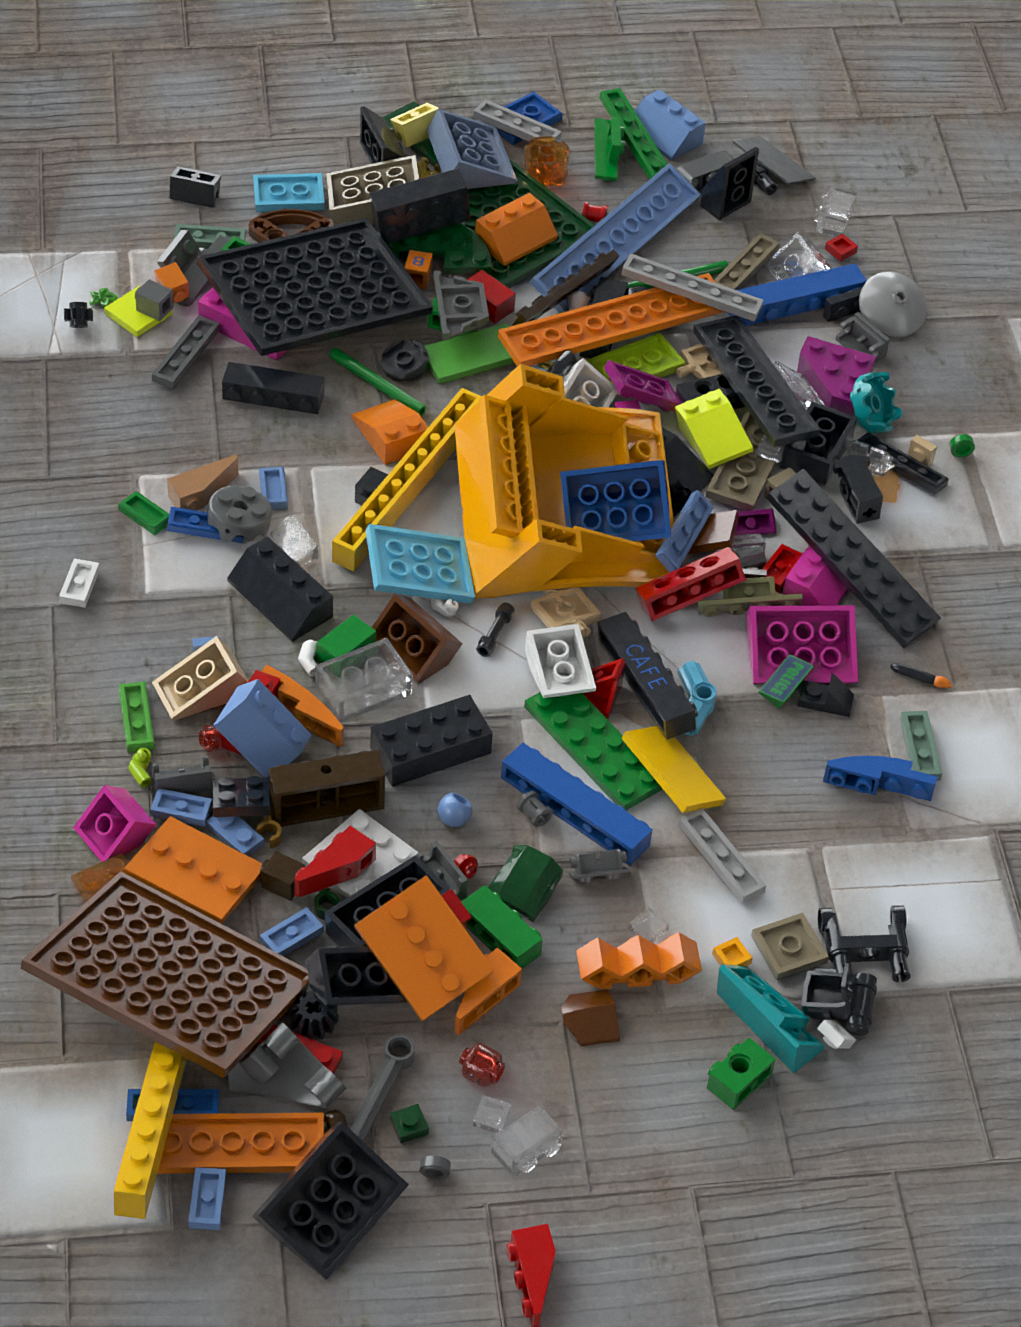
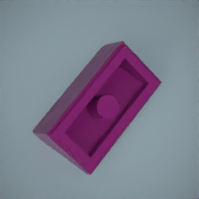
M773 508L738 511L739 520L734 537L777 533Z

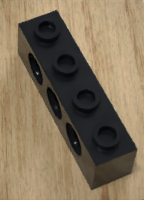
M723 374L684 382L676 386V394L682 403L720 389L730 402L733 410L745 407Z

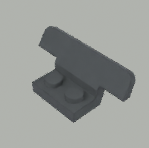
M181 230L156 261L160 268L176 262L188 280L190 297L181 302H176L177 304L185 307L192 305L209 283V280L197 264L198 256L220 252L221 248L230 241L229 239L219 234L207 250L198 247L189 230Z

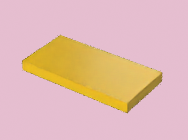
M658 726L625 731L622 740L682 813L697 811L701 808L707 809L722 806L724 804L725 796L675 737L666 740Z

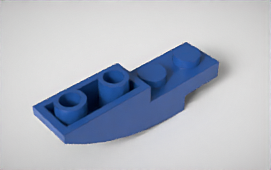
M868 755L829 760L826 765L823 782L875 796L877 789L882 788L890 792H897L917 799L931 801L937 776L911 770L913 761Z

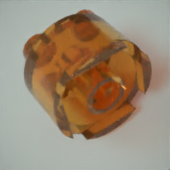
M535 137L530 140L528 146L527 144L525 146L523 169L544 186L563 185L568 175L570 149L564 141L561 143L555 141V137Z

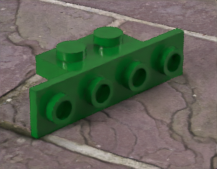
M612 116L611 120L594 119L595 179L617 181V162L619 154L623 155L625 142L621 141L624 136V127H621L620 117Z

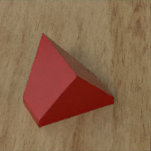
M623 658L591 669L596 691L583 693L607 719H609L623 685L626 662Z

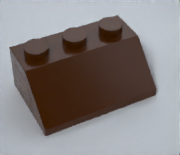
M397 594L393 595L371 627L376 630V646L417 683L423 682L449 665L463 644L413 599Z

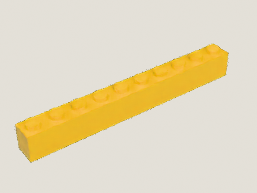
M464 388L460 389L333 539L332 562L353 572L369 555L365 531L369 524L387 527L394 525L456 450L454 424L468 413L482 396Z

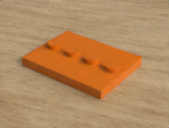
M170 816L125 866L124 873L223 924L261 878L260 868L262 863Z
M427 875L354 925L421 1022L494 972L491 964Z

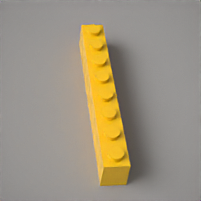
M154 1042L113 1191L114 1215L146 1219L178 1090L180 1089L187 1058L157 1042Z

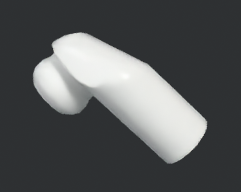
M430 598L431 608L445 617L454 616L459 608L455 600L452 602V599L444 601Z
M311 639L302 644L298 660L308 675L314 677L320 672V668L313 659L314 655H316L317 641Z

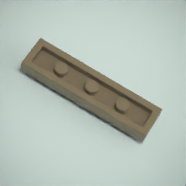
M760 233L714 281L722 286L740 290L777 252L780 242Z

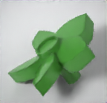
M108 287L101 288L99 292L90 291L93 299L89 303L90 305L100 303L105 308L108 306V302H114L118 298L116 294L109 292Z

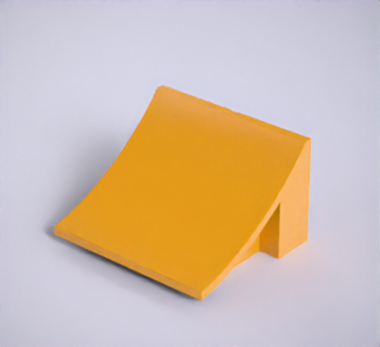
M520 364L487 395H483L479 402L454 424L461 505L463 508L464 538L475 599L575 587H638L670 573L655 556L665 538L630 541L578 526L573 528L566 527L560 472L664 460L670 525L672 528L674 519L660 412L628 408L594 407L565 398L563 376Z

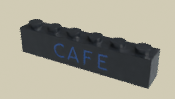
M623 612L598 621L600 643L612 661L621 658L626 661L624 669L625 680L666 740L695 730V717H698L695 704L688 701L683 687L676 684L672 671L664 667L660 654L653 651L648 637L641 634L636 620H632L627 612Z

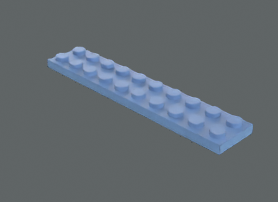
M668 163L533 277L530 284L545 297L554 285L558 284L561 286L570 274L574 273L576 276L580 268L586 263L591 265L594 263V259L602 252L607 254L614 249L620 257L613 266L578 290L588 295L594 285L598 286L600 277L607 278L626 262L630 253L635 254L692 205L701 194ZM567 299L554 307L559 313L569 311Z

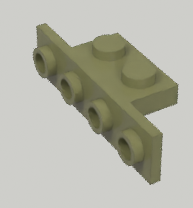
M774 577L746 578L745 581L723 590V599L698 601L699 615L704 614L706 617L718 616L719 613L729 612L732 615H741L748 611L750 606H802L803 597L802 594L775 595Z

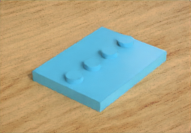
M374 524L367 526L365 531L375 591L441 600L452 599V601L472 604L475 599L465 538Z

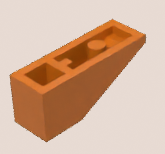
M498 948L490 954H484L493 967L494 972L471 987L464 994L455 1018V1033L458 1035L521 985L522 968Z

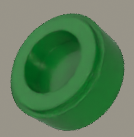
M960 434L950 440V450L955 457L969 456L975 450L974 440L970 435Z

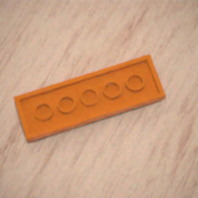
M324 1113L173 1114L157 1174L195 1173V1167L226 1169V1173L292 1172L324 1136Z

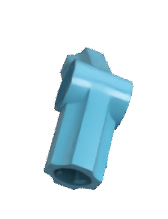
M693 660L686 662L682 667L678 668V676L690 698L689 702H693L698 711V717H695L696 729L684 733L689 736L698 735L707 716L714 710L716 698L715 686L708 682L700 663H696Z

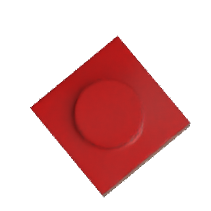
M841 234L827 241L825 250L841 262L856 254L858 245L844 234Z

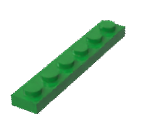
M621 88L601 91L599 99L610 117H620L621 127H624L623 138L650 180L667 165V162Z

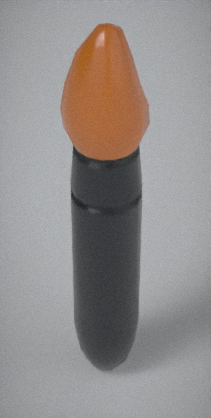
M892 663L890 665L893 671L901 675L933 684L939 688L952 687L951 682L943 676H935L900 663Z

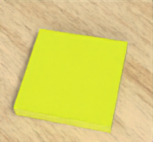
M140 285L104 308L105 314L136 337H139L173 315L171 310L161 321H158L136 311L135 292Z

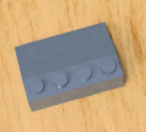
M442 109L437 110L426 130L442 173L459 168L467 189L516 183V175L495 126Z

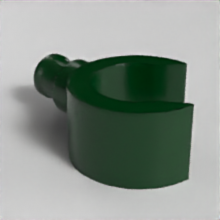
M329 887L320 890L314 899V912L316 916L325 920V911L327 909L321 907V904L331 903L335 906L340 903L338 895L330 891Z

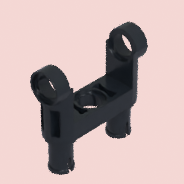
M894 905L890 908V925H888L890 935L840 936L836 913H833L832 908L818 909V929L820 933H824L829 960L833 963L834 969L838 973L844 972L845 964H850L851 966L850 962L890 961L893 981L899 982L898 975L901 977V982L910 979L911 975L906 959L909 954V947L905 932L907 918L904 905Z

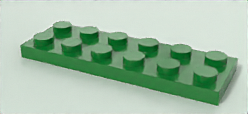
M541 692L525 700L524 708L617 806H622L625 810H628L663 790L622 740L623 735L583 693L543 698Z

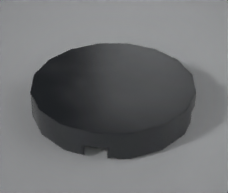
M404 340L394 342L382 354V370L387 377L395 381L413 380L421 376L429 365L427 349L416 340H411V342H405Z

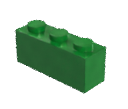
M484 885L461 901L472 916L465 926L492 952L496 948L500 949L522 969L541 956L543 939L540 933L535 928L528 926L516 910H511L498 893L492 892Z

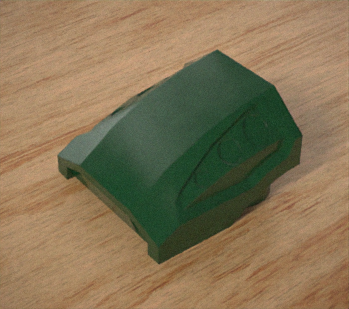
M515 845L505 865L488 888L492 892L498 893L508 907L529 917L528 920L534 922L563 877V869L552 857L529 845Z

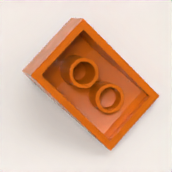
M395 399L351 414L352 420L384 465L401 460L428 428L418 412Z

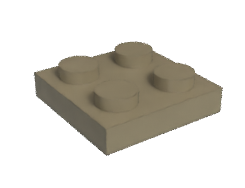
M803 913L752 929L751 937L776 980L828 963L829 956Z

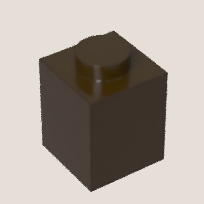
M276 851L270 860L266 859L260 868L262 888L291 901L295 896L294 877L299 869L305 867V864Z

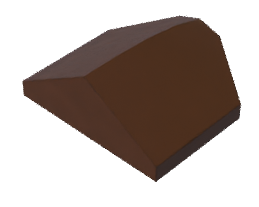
M608 989L569 994L561 1007L564 1025L575 1036L580 1046L620 1041L616 1005Z

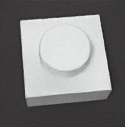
M824 1020L817 1028L824 1035L823 1040L834 1049H850L856 1041L836 1020Z

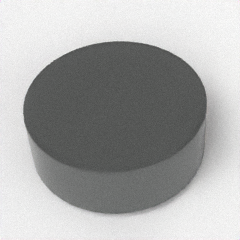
M425 1156L421 1158L419 1171L425 1177L443 1179L450 1175L451 1162L440 1156Z

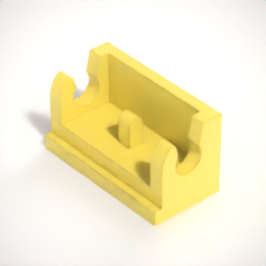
M425 103L390 119L397 141L402 140L403 145L409 147L429 138L426 129L439 108Z

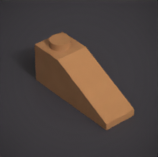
M235 454L167 478L168 497L173 505L177 508L195 511L204 508L217 490L227 487L239 475L237 455Z

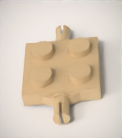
M702 344L681 350V357L686 362V366L676 369L679 378L694 374L698 379L722 374Z
M579 587L567 590H542L546 594L545 596L531 600V609L547 628L579 624L582 637H585V635L587 637L591 632L587 626L601 621V612Z

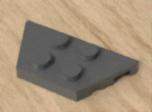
M434 271L433 279L443 341L488 324L489 314L483 283L473 280L468 281L458 276L450 279L442 277L441 271Z

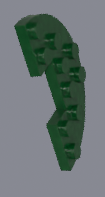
M460 223L386 243L399 262L400 258H407L409 251L413 250L432 253L433 257H445V274H476L481 270L486 273H492L491 257L484 241L473 230Z

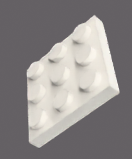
M359 809L302 858V863L307 867L313 861L317 852L326 849L336 834L344 832L350 825L376 842V860L360 876L331 886L345 898H348L412 858L418 852Z

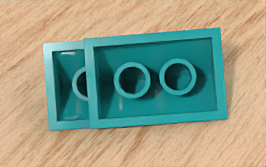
M728 964L720 966L717 994L793 1073L824 1049L825 1045L805 1029L810 1018L752 969L746 966Z

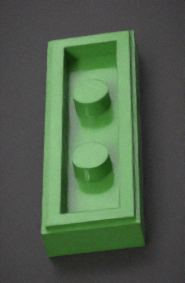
M146 682L119 684L127 752H137L140 748L155 750Z

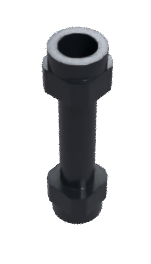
M504 602L498 606L495 613V621L487 635L480 638L476 647V651L481 656L488 657L493 653L496 647V638L504 624L511 621L515 612L511 604Z

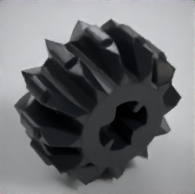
M305 990L303 998L297 997L295 1003L289 1008L290 1026L292 1029H297V1034L302 1036L307 1034L310 1039L318 1036L323 1040L325 1033L332 1034L334 1025H337L339 1022L338 1005L325 1006L315 993L310 995Z

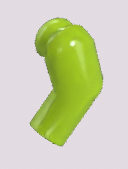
M140 748L133 755L128 767L129 772L141 788L148 787L152 782L151 777L146 772L152 754L146 748Z

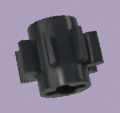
M70 302L69 309L64 308V320L69 322L71 328H87L88 321H93L92 308H87V302Z

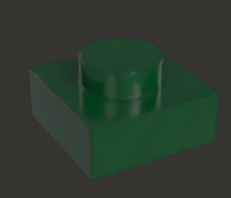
M419 1104L390 1113V1121L400 1144L429 1134V1127Z

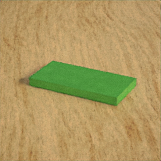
M500 324L454 337L447 341L426 345L425 348L429 355L428 368L437 382L442 384L514 363L498 338V330L509 327L508 324Z

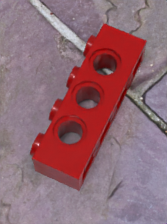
M727 547L640 585L635 590L642 610L651 621H655L741 583L746 578L739 558Z

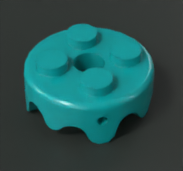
M872 372L859 376L850 394L860 427L871 434L893 430L890 424L903 415V410L895 407L893 402L896 390L884 384V382L890 379V373Z

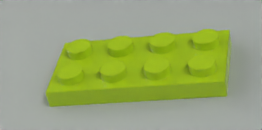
M661 333L586 360L608 380L609 375L604 369L608 360L660 378L675 373L677 368L685 366L686 363Z

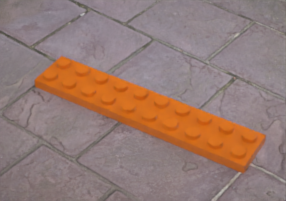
M709 273L697 276L716 283ZM655 287L498 330V338L517 367L520 364L532 366L558 359L566 350L576 354L726 311Z

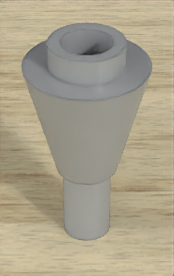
M574 291L566 297L569 311L588 306L590 297L581 291Z

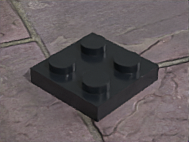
M251 776L236 779L223 777L213 779V817L270 815L268 777Z

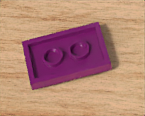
M610 360L606 363L604 369L609 375V380L615 385L617 393L622 397L635 398L645 405H656L665 412H676L675 406L683 404L668 380Z

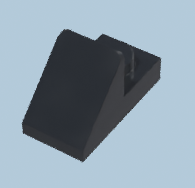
M831 673L829 685L803 680L797 707L850 717L854 693L834 673Z

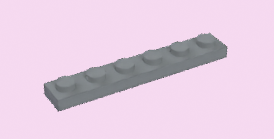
M631 253L622 268L621 275L754 322L764 301L763 299Z

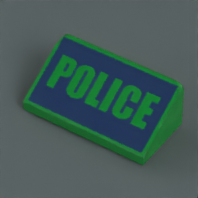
M789 654L758 693L779 709L814 666Z

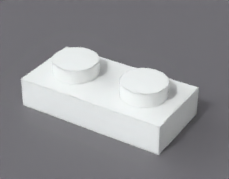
M80 559L73 560L59 595L61 604L86 607L100 571L99 563Z

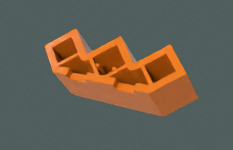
M680 932L669 936L668 939L657 945L637 935L617 948L600 938H596L576 950L581 980L598 989H612V984L627 983L628 987L652 986V981L667 980L668 985L680 984L702 971L697 942Z

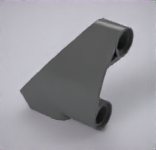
M281 1023L261 1044L254 1045L228 1073L229 1090L276 1097L321 1108H327L347 1089L301 1043L284 1023Z

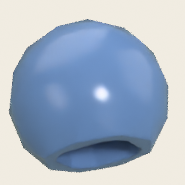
M457 793L445 795L440 800L437 808L438 816L443 824L456 828L465 825L470 820L473 812L471 803Z

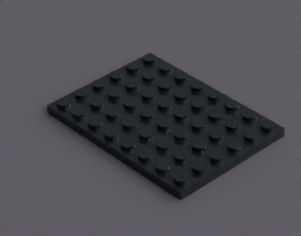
M367 218L198 256V266L261 356L432 314L433 310L432 304Z

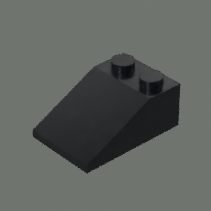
M754 147L724 164L702 189L700 206L718 220L751 202L759 148Z

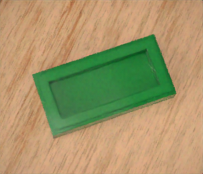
M137 491L118 504L120 512L154 536L168 525L169 513Z

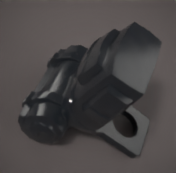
M845 964L843 973H838L836 969L808 971L803 987L802 1010L805 1015L813 1019L831 1020L832 1018L846 1020L845 1029L848 1032L864 1036L868 1034L869 1026L872 1022L871 1016L877 992V978L872 974L864 972L853 975L850 964Z

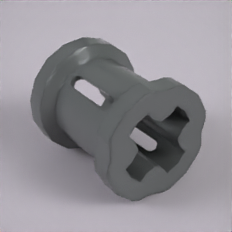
M530 791L520 798L517 803V809L520 812H525L532 819L531 823L534 827H541L550 820L553 810L549 806H545L538 799L539 795L535 791Z

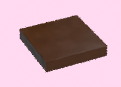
M737 510L710 514L688 554L720 550L727 547L731 548L739 520Z

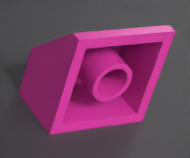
M808 546L785 578L783 595L802 594V606H837L849 588L822 558Z
M104 785L73 828L100 861L108 865L140 847L157 824L126 788Z

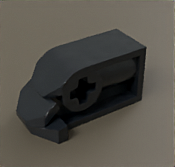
M848 455L841 458L833 467L834 473H838L839 478L842 477L839 484L841 495L856 524L880 519L883 495L868 469L871 460L866 456Z

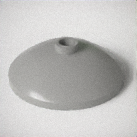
M881 272L872 276L861 289L859 305L863 317L885 336L890 338L910 336L925 321L927 314L925 296L919 286L909 277L897 272Z

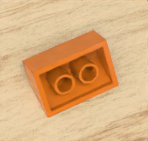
M530 193L476 220L475 233L484 241L489 253L504 266L558 239V234L545 205Z

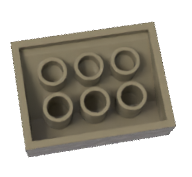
M416 155L326 173L329 207L333 225L367 218L374 227L369 193L420 179Z

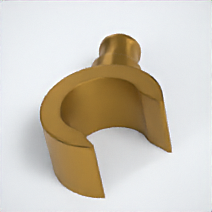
M270 811V815L265 816L263 822L257 826L256 832L260 836L265 832L275 833L269 839V848H275L282 841V828L274 820L273 812Z

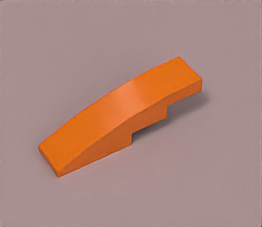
M266 665L261 672L280 678L278 700L290 713L295 715V718L310 733L339 747L344 744L343 725L319 699L292 678L271 666Z

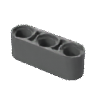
M723 150L682 164L676 170L697 191H700L724 164L734 158L727 151Z

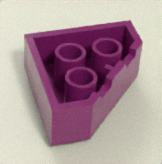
M807 336L800 351L797 373L801 378H805L808 383V389L816 400L821 401L823 406L854 417L855 411L850 394L859 376L873 372L876 356Z

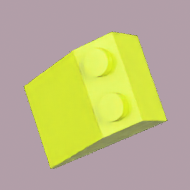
M720 389L675 406L679 430L708 469L754 451L730 402Z

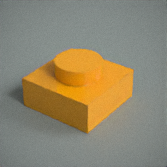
M738 937L714 947L712 955L720 966L722 964L749 966L753 959Z

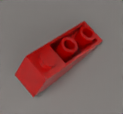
M351 825L344 832H339L326 849L317 852L313 861L307 867H302L298 870L294 877L295 895L300 898L357 878L376 860V842Z
M548 1224L512 1230L511 1242L506 1244L509 1262H515L517 1271H514L517 1290L522 1289L524 1299L521 1300L523 1314L525 1318L530 1317L532 1327H539L554 1267L556 1250Z

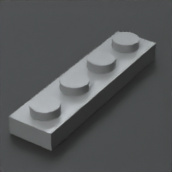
M486 99L473 113V118L548 150H551L561 139L562 131Z
M703 808L680 818L679 827L742 904L765 893L766 885Z

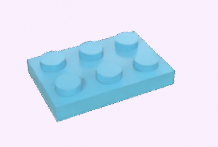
M322 173L253 175L256 212H271L282 209L310 211L325 209Z

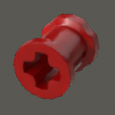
M585 201L582 215L589 221L599 223L606 217L608 206L590 205L589 202Z

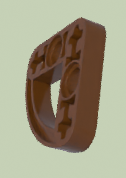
M275 210L253 218L248 224L249 236L259 243L273 238L290 236L276 227V225H306V228L298 232L303 233L333 226V221L321 214L307 210Z

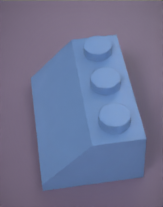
M660 89L644 97L636 108L637 116L658 150L670 161L703 144L706 122Z
M259 679L238 686L213 725L264 778L268 777V780V768L290 764L301 754L311 737L309 731Z

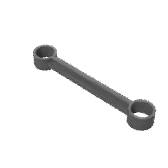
M394 1035L387 1040L385 1044V1062L350 1129L363 1142L400 1070L409 1067L414 1061V1043L405 1035ZM395 1047H404L410 1051L407 1056L400 1058L391 1055L389 1052Z

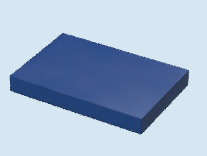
M534 91L504 106L548 126L561 121L563 118L562 112ZM497 128L499 135L512 145L524 140Z

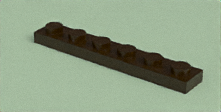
M614 249L607 254L602 252L594 259L593 264L586 263L581 267L576 276L574 273L570 274L561 286L558 284L554 285L547 292V296L540 295L532 302L531 307L524 306L516 313L518 318L512 326L537 320L567 299L566 297L571 295L572 292L580 290L609 270L620 257Z

